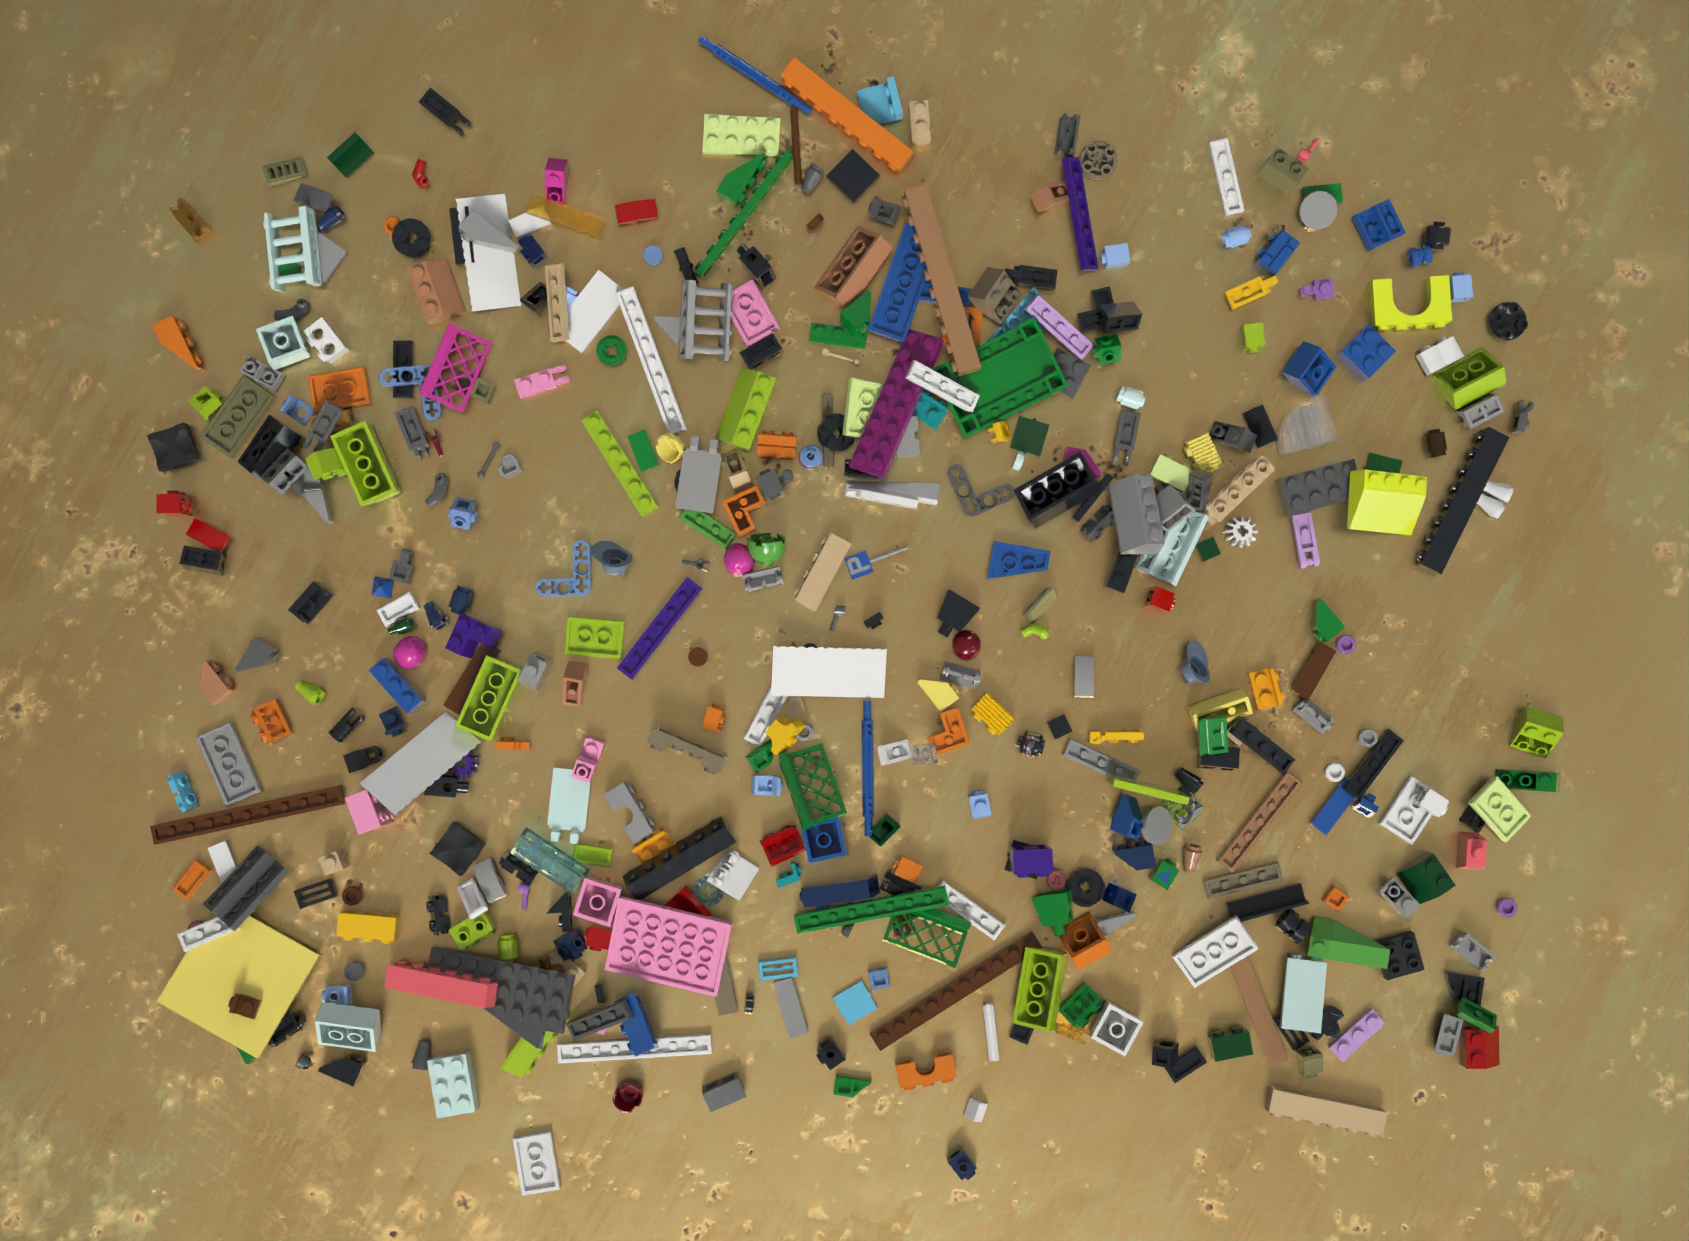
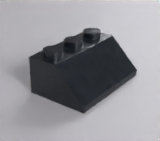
M268 415L238 460V463L251 474L265 481L260 476L286 448L292 452L299 445L302 436L273 416Z

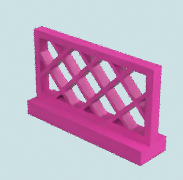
M449 322L419 392V396L430 398L463 412L492 342L456 327L457 325ZM457 333L465 336L468 343L458 347L455 340ZM478 342L486 345L484 352L479 354L475 353L472 344ZM469 346L473 356L463 359L459 349ZM457 350L460 361L451 364L448 354ZM475 358L478 366L475 370L469 372L465 362ZM462 363L466 373L456 376L452 366ZM450 368L453 378L443 381L440 374L441 371ZM468 376L470 381L469 387L461 389L458 379ZM455 380L459 390L449 394L445 384ZM443 386L446 393L445 396L437 397L432 395L435 387ZM460 393L463 399L461 407L453 404L450 396Z

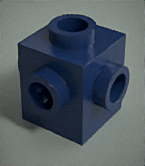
M577 928L553 941L563 961L570 958L574 961L583 956L581 952L588 949L585 940H583Z

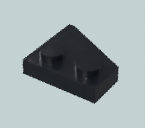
M1449 971L1445 972L1456 1009L1458 1008V1001L1462 997L1481 1006L1484 977Z

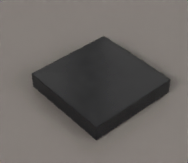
M853 149L826 175V178L853 204L880 177V174Z

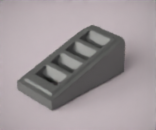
M1196 468L1189 474L1187 500L1196 510L1204 512L1213 474Z

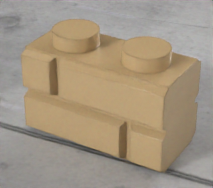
M928 100L910 101L908 108L911 145L930 144L931 130Z

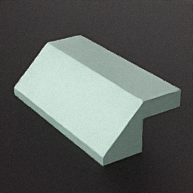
M1194 511L1170 531L1166 532L1162 529L1165 541L1164 546L1157 554H1142L1135 568L1162 582L1176 586L1209 517Z

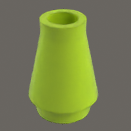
M299 680L295 685V690L310 704L318 705L325 696V692L322 691L321 687L303 680Z

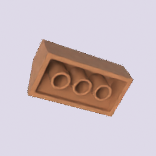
M857 226L814 288L839 306L847 308L857 300L893 247L881 235Z

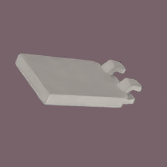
M691 436L690 448H686V451L683 453L675 508L714 514L722 462L721 453H717L719 441L710 439L709 451L698 450L700 438Z

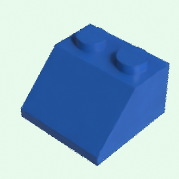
M1303 341L1282 373L1292 384L1311 397L1316 398L1336 369V366L1321 347Z

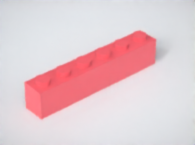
M398 960L395 964L387 965L384 988L489 1008L495 1006L498 983L492 982L491 978L488 977L476 979L472 974H462L461 976L457 975L456 971L446 970L441 972L440 968L437 967L426 969L422 964H412L411 966L407 965L406 961Z

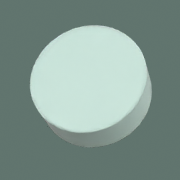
M1018 451L1012 469L1020 470L1026 455L1025 453Z

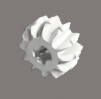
M1240 515L1238 519L1236 517L1231 518L1232 523H1226L1230 529L1224 530V533H1230L1226 540L1233 539L1231 542L1232 546H1235L1238 542L1239 548H1242L1244 544L1250 546L1249 540H1256L1252 534L1258 533V530H1252L1256 523L1249 524L1251 521L1250 517H1247L1244 521L1243 515ZM1240 527L1241 530L1245 531V533L1242 535L1240 533H1237V530L1240 529Z

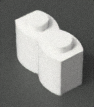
M1444 336L1436 341L1437 345L1431 347L1429 344L1419 350L1420 354L1416 357L1426 376L1464 357L1454 336L1450 338Z

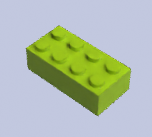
M486 654L455 727L491 741L522 669Z

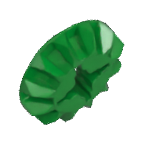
M608 335L598 342L596 353L602 363L609 366L618 365L624 361L627 348L625 342L620 337ZM607 345L611 348L616 346L615 351L618 355L610 354L609 356V351L605 346Z

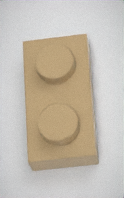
M557 948L551 953V964H561L565 973L576 975L575 986L586 971L572 961L571 958L563 961L562 957L558 954Z

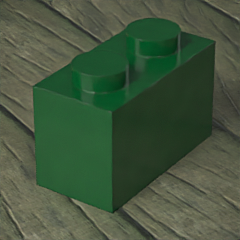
M1242 1026L1233 1027L1228 1032H1224V1030L1213 1031L1212 1035H1207L1211 1056L1215 1062L1253 1055L1249 1031Z

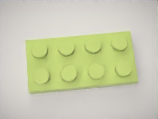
M705 114L702 152L703 154L753 157L764 152L766 157L777 158L779 155L781 118Z

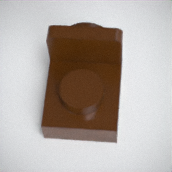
M237 993L229 1001V1013H235L254 1020L262 1000Z

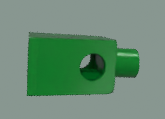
M1072 888L1036 893L1032 897V901L1041 925L1043 927L1053 926L1054 936L1066 934L1064 924H1068L1073 920Z

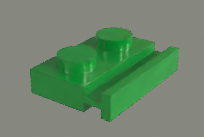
M1225 714L1207 716L1202 719L1197 718L1200 756H1203V754L1212 755L1228 752L1227 717Z

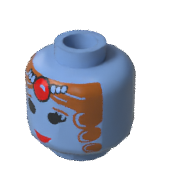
M815 445L804 446L798 455L799 463L804 469L809 471L818 469L823 462L821 449Z

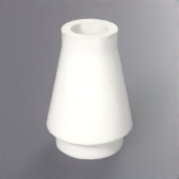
M1488 480L1483 491L1501 502L1505 501L1508 503L1514 488L1508 484Z
M1483 493L1477 502L1491 518L1498 519L1506 508L1503 502L1486 496Z

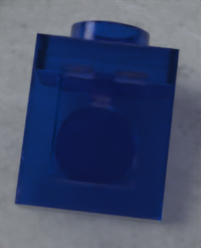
M1109 883L1102 900L1130 912L1137 894Z

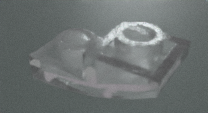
M935 743L910 746L913 765L938 762Z

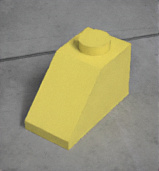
M921 679L917 681L940 712L959 699L957 696L959 691L953 683L949 685L945 682Z

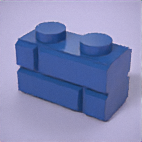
M1281 230L1279 233L1274 232L1268 240L1270 242L1267 248L1263 246L1256 255L1259 257L1256 264L1265 269L1271 276L1277 274L1300 244L1299 241L1291 237L1285 230Z

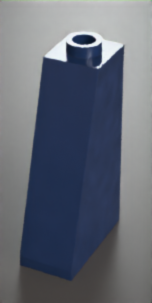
M873 874L808 885L801 888L800 900L805 908L871 899L880 893L878 876Z

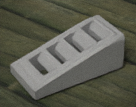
M1134 911L1096 919L1095 922L1102 934L1107 935L1137 918V915Z

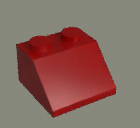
M1462 1026L1460 1032L1461 1066L1466 1069H1488L1500 1065L1499 1026H1496L1495 1031L1492 1033L1477 1026Z

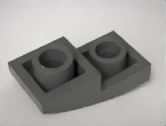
M301 183L294 201L310 206L315 210L326 212L331 205L333 194Z

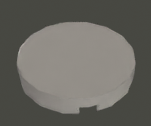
M1316 190L1310 192L1299 204L1298 213L1300 220L1311 229L1320 230L1326 228L1333 223L1337 216V202L1331 194L1325 191Z
M1152 806L1144 812L1141 823H1143L1141 831L1144 839L1150 844L1160 845L1165 843L1172 833L1173 826L1169 811L1161 806Z

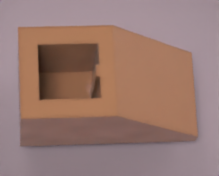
M204 660L201 667L199 690L210 704H218L235 689L232 687V681L220 672L221 667L218 663L212 660Z

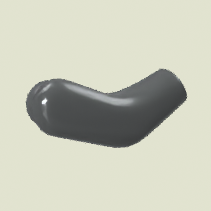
M298 299L297 304L292 308L276 310L274 319L279 321L293 316L295 320H298L308 312L310 305L305 299Z
M439 473L435 476L434 491L425 500L429 508L434 507L446 497L448 477L444 473Z

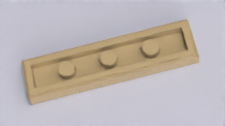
M564 263L545 265L550 342L570 340Z

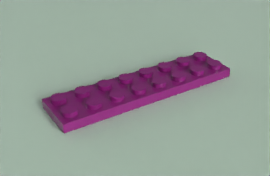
M909 329L905 342L900 346L850 461V468L885 479L924 389L906 379V374L913 360L932 369L944 343L942 338Z

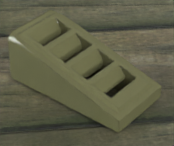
M302 157L262 166L267 183L271 187L308 176ZM294 164L298 165L300 172L296 173ZM287 166H290L292 174L288 173ZM282 168L284 176L280 175L279 169ZM272 171L275 172L276 178H273Z

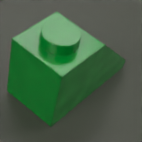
M869 290L840 312V322L855 337L859 333L863 334L869 328L871 292Z
M1321 598L1313 600L1311 628L1314 631L1313 635L1320 642H1329L1345 626Z

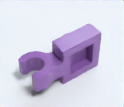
M1333 278L1313 280L1312 285L1302 286L1299 289L1300 296L1314 295V300L1333 299L1335 297Z

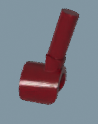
M434 428L436 434L434 437H430L428 431L426 435L428 440L433 442L438 455L441 456L443 452L438 442L439 435Z

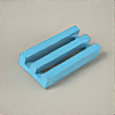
M796 956L758 961L760 981L798 976ZM793 962L792 965L762 967V965ZM794 969V972L763 976V972Z

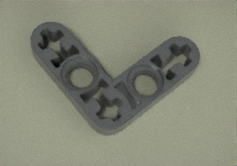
M955 464L948 469V479L964 514L968 517L977 516L1009 502L1015 496L1014 487L1010 484H1003L976 496L961 465ZM954 468L957 471H961L959 478L960 480L964 478L966 482H960L955 486L954 482H958L956 476H951ZM962 485L969 488V494L966 496H961L958 492V488ZM1003 488L1011 490L1009 498L1002 496L999 498L1001 502H998L995 491H997V494H1001L1004 491ZM986 495H991L994 498L993 505H985L983 500ZM972 496L973 499H970L971 505H976L977 507L974 509L975 513L967 512L968 503L967 501L963 503L962 500Z

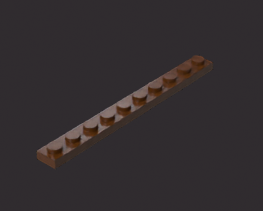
M340 785L150 826L153 843L156 845L343 805L344 800Z
M1030 931L871 1032L870 1036L878 1049L881 1051L1022 962L1025 947L1043 948L1033 931Z

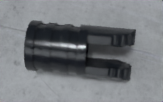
M353 707L328 731L339 743H342L365 719L363 715H360L350 724L348 720L356 711Z

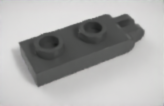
M410 406L396 412L395 416L411 454L415 453L419 460L422 458L420 454L422 450L424 456H428L427 448L430 446L414 407Z

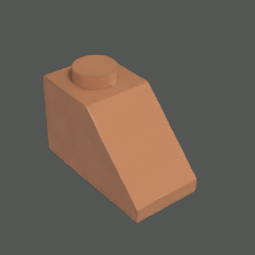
M1066 181L1046 184L1030 195L1033 205L1038 212L1050 210L1069 201Z
M568 661L563 676L562 704L581 707L587 679V664Z

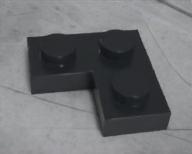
M1110 286L1090 292L1094 310L1077 314L1081 333L1102 328L1097 320V317H1102L1099 306L1114 303Z

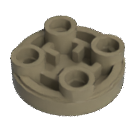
M1102 141L1088 143L1079 156L1082 173L1092 180L1108 178L1117 166L1115 148Z

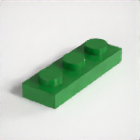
M811 322L809 343L865 350L868 330L863 334L859 333L855 337L846 327Z

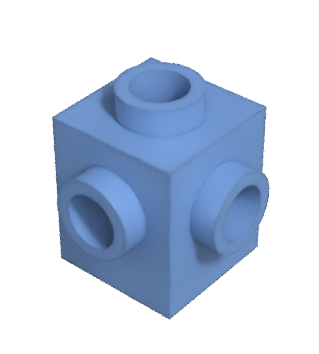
M460 497L455 498L448 512V518H451L452 527L470 530L472 523H476L478 515L475 511V500Z

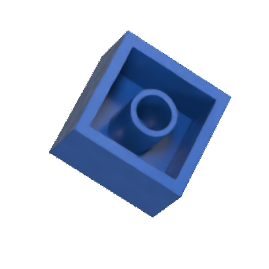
M1368 324L1336 355L1362 381H1365L1396 350Z
M841 817L810 826V829L802 830L809 863L849 855Z

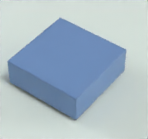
M887 967L868 970L871 990L890 987Z

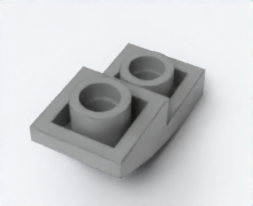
M248 355L239 371L274 391L278 390L285 377L281 372L273 370L272 367Z
M1075 656V697L1094 698V656Z
M488 858L473 865L477 880L488 903L507 896L502 878L497 875L493 859Z

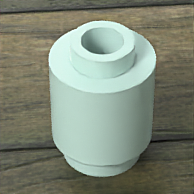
M1121 386L1116 401L1120 402L1121 405L1138 410L1139 407H1143L1146 396H1143V391L1128 386Z

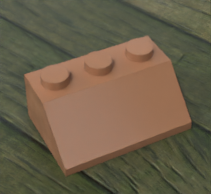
M447 259L423 261L407 267L425 321L430 326L466 313Z

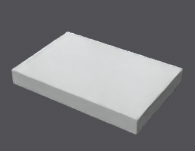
M1413 776L1408 777L1378 823L1410 845H1413L1432 816L1414 804L1422 790L1429 787Z
M552 1131L513 1137L522 1196L559 1190L561 1185Z

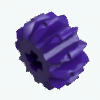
M470 750L466 756L462 757V760L467 761V764H464L466 767L460 766L459 762H456L452 768L448 769V771L455 770L452 773L453 777L459 774V779H464L465 775L467 778H471V772L477 773L474 766H480V763L474 762L475 759L479 758L478 755L471 756L474 750Z

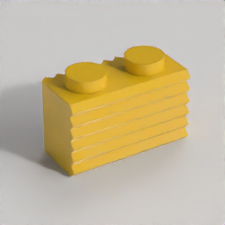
M988 692L971 708L973 711L971 715L978 722L983 720L987 724L985 728L992 735L995 733L1000 735L1015 720Z

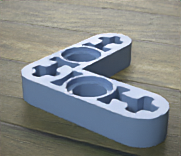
M430 365L384 369L380 372L378 380L384 387L418 384L420 392L422 383L425 380V376H421V373L424 372V369H427L428 372ZM395 372H398L399 382H396L397 378L391 379L390 383L382 379L385 373H388L389 376H395ZM402 372H411L412 379L410 381L403 380L401 377ZM435 387L434 395L439 397L438 387ZM420 396L423 416L429 421L436 420L441 414L440 403H432V408L437 410V413L434 414V417H431V414L426 412L430 409L429 403L425 404V402H432L434 400Z
M578 540L574 543L573 578L541 579L535 585L537 594L545 597L584 596L589 594L592 588L590 544L585 540ZM582 543L583 546L587 547V550L583 551V557H587V560H577V556L581 557L577 547H580ZM581 562L586 563L588 567L585 573L577 571V565ZM577 575L582 577L588 575V579H584V584L588 586L587 589H584V592L577 588L578 585H581V579H577ZM544 582L547 586H553L552 582H555L554 589L556 593H552L553 589H547L546 593H543V590H540L539 587L543 586ZM561 582H566L569 586L568 591L565 593H561L558 589V585Z

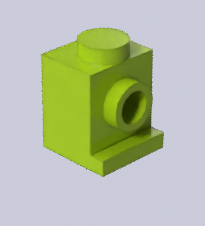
M206 386L187 400L206 421L209 419L208 416L222 405L219 400L221 396L214 389L210 391Z

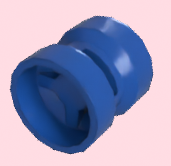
M1428 244L1421 245L1420 248L1413 247L1407 249V259L1411 267L1418 266L1420 263L1427 264L1432 262V251Z

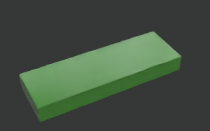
M684 509L679 519L726 550L737 535V533L705 512Z

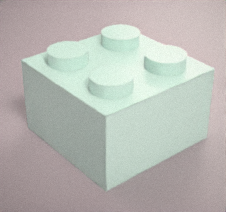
M293 316L256 329L268 363L273 370L310 357L299 325Z

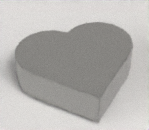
M508 453L503 456V464L498 469L502 477L510 478L523 472L515 455Z

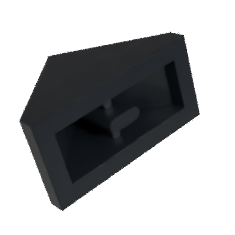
M541 281L520 298V302L539 317L548 305L546 285Z

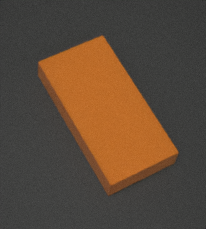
M198 858L195 859L172 890L188 901L212 872V869Z

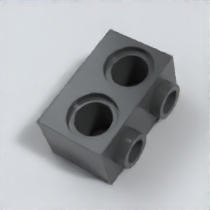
M286 448L260 477L283 495L308 466Z

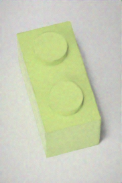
M1168 454L1158 455L1148 475H1152L1153 480L1165 486L1172 485L1181 493L1185 492L1189 483V474L1193 471L1191 466L1184 462L1179 464L1173 461L1174 457Z

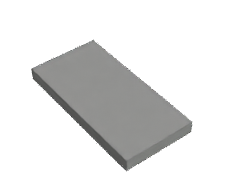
M232 721L195 737L226 807L263 791Z

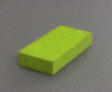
M581 843L574 844L572 862L610 868L613 848Z

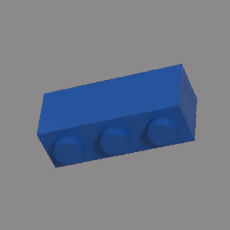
M382 658L369 670L407 714L413 713L426 701L389 658Z

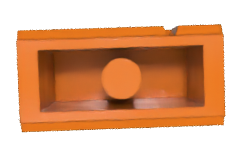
M763 430V433H758L757 458L796 460L797 436H793V432L783 431L782 435L774 434V431Z

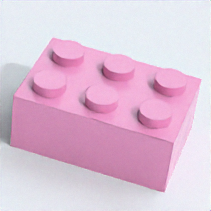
M367 790L345 798L358 835L394 822V814Z

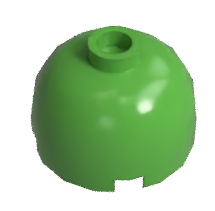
M758 533L751 535V539L747 538V547L751 557L761 562L762 565H772L785 552L786 538L782 534L777 533V537H772L771 533Z

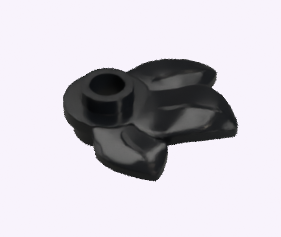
M1333 1006L1323 1008L1321 1033L1310 1032L1311 1036L1317 1041L1321 1039L1323 1034L1331 1038L1339 1037L1340 1028L1337 1021L1344 1017L1343 1012Z

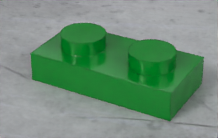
M1463 997L1458 1001L1456 1016L1489 1033L1495 1031L1496 1014Z

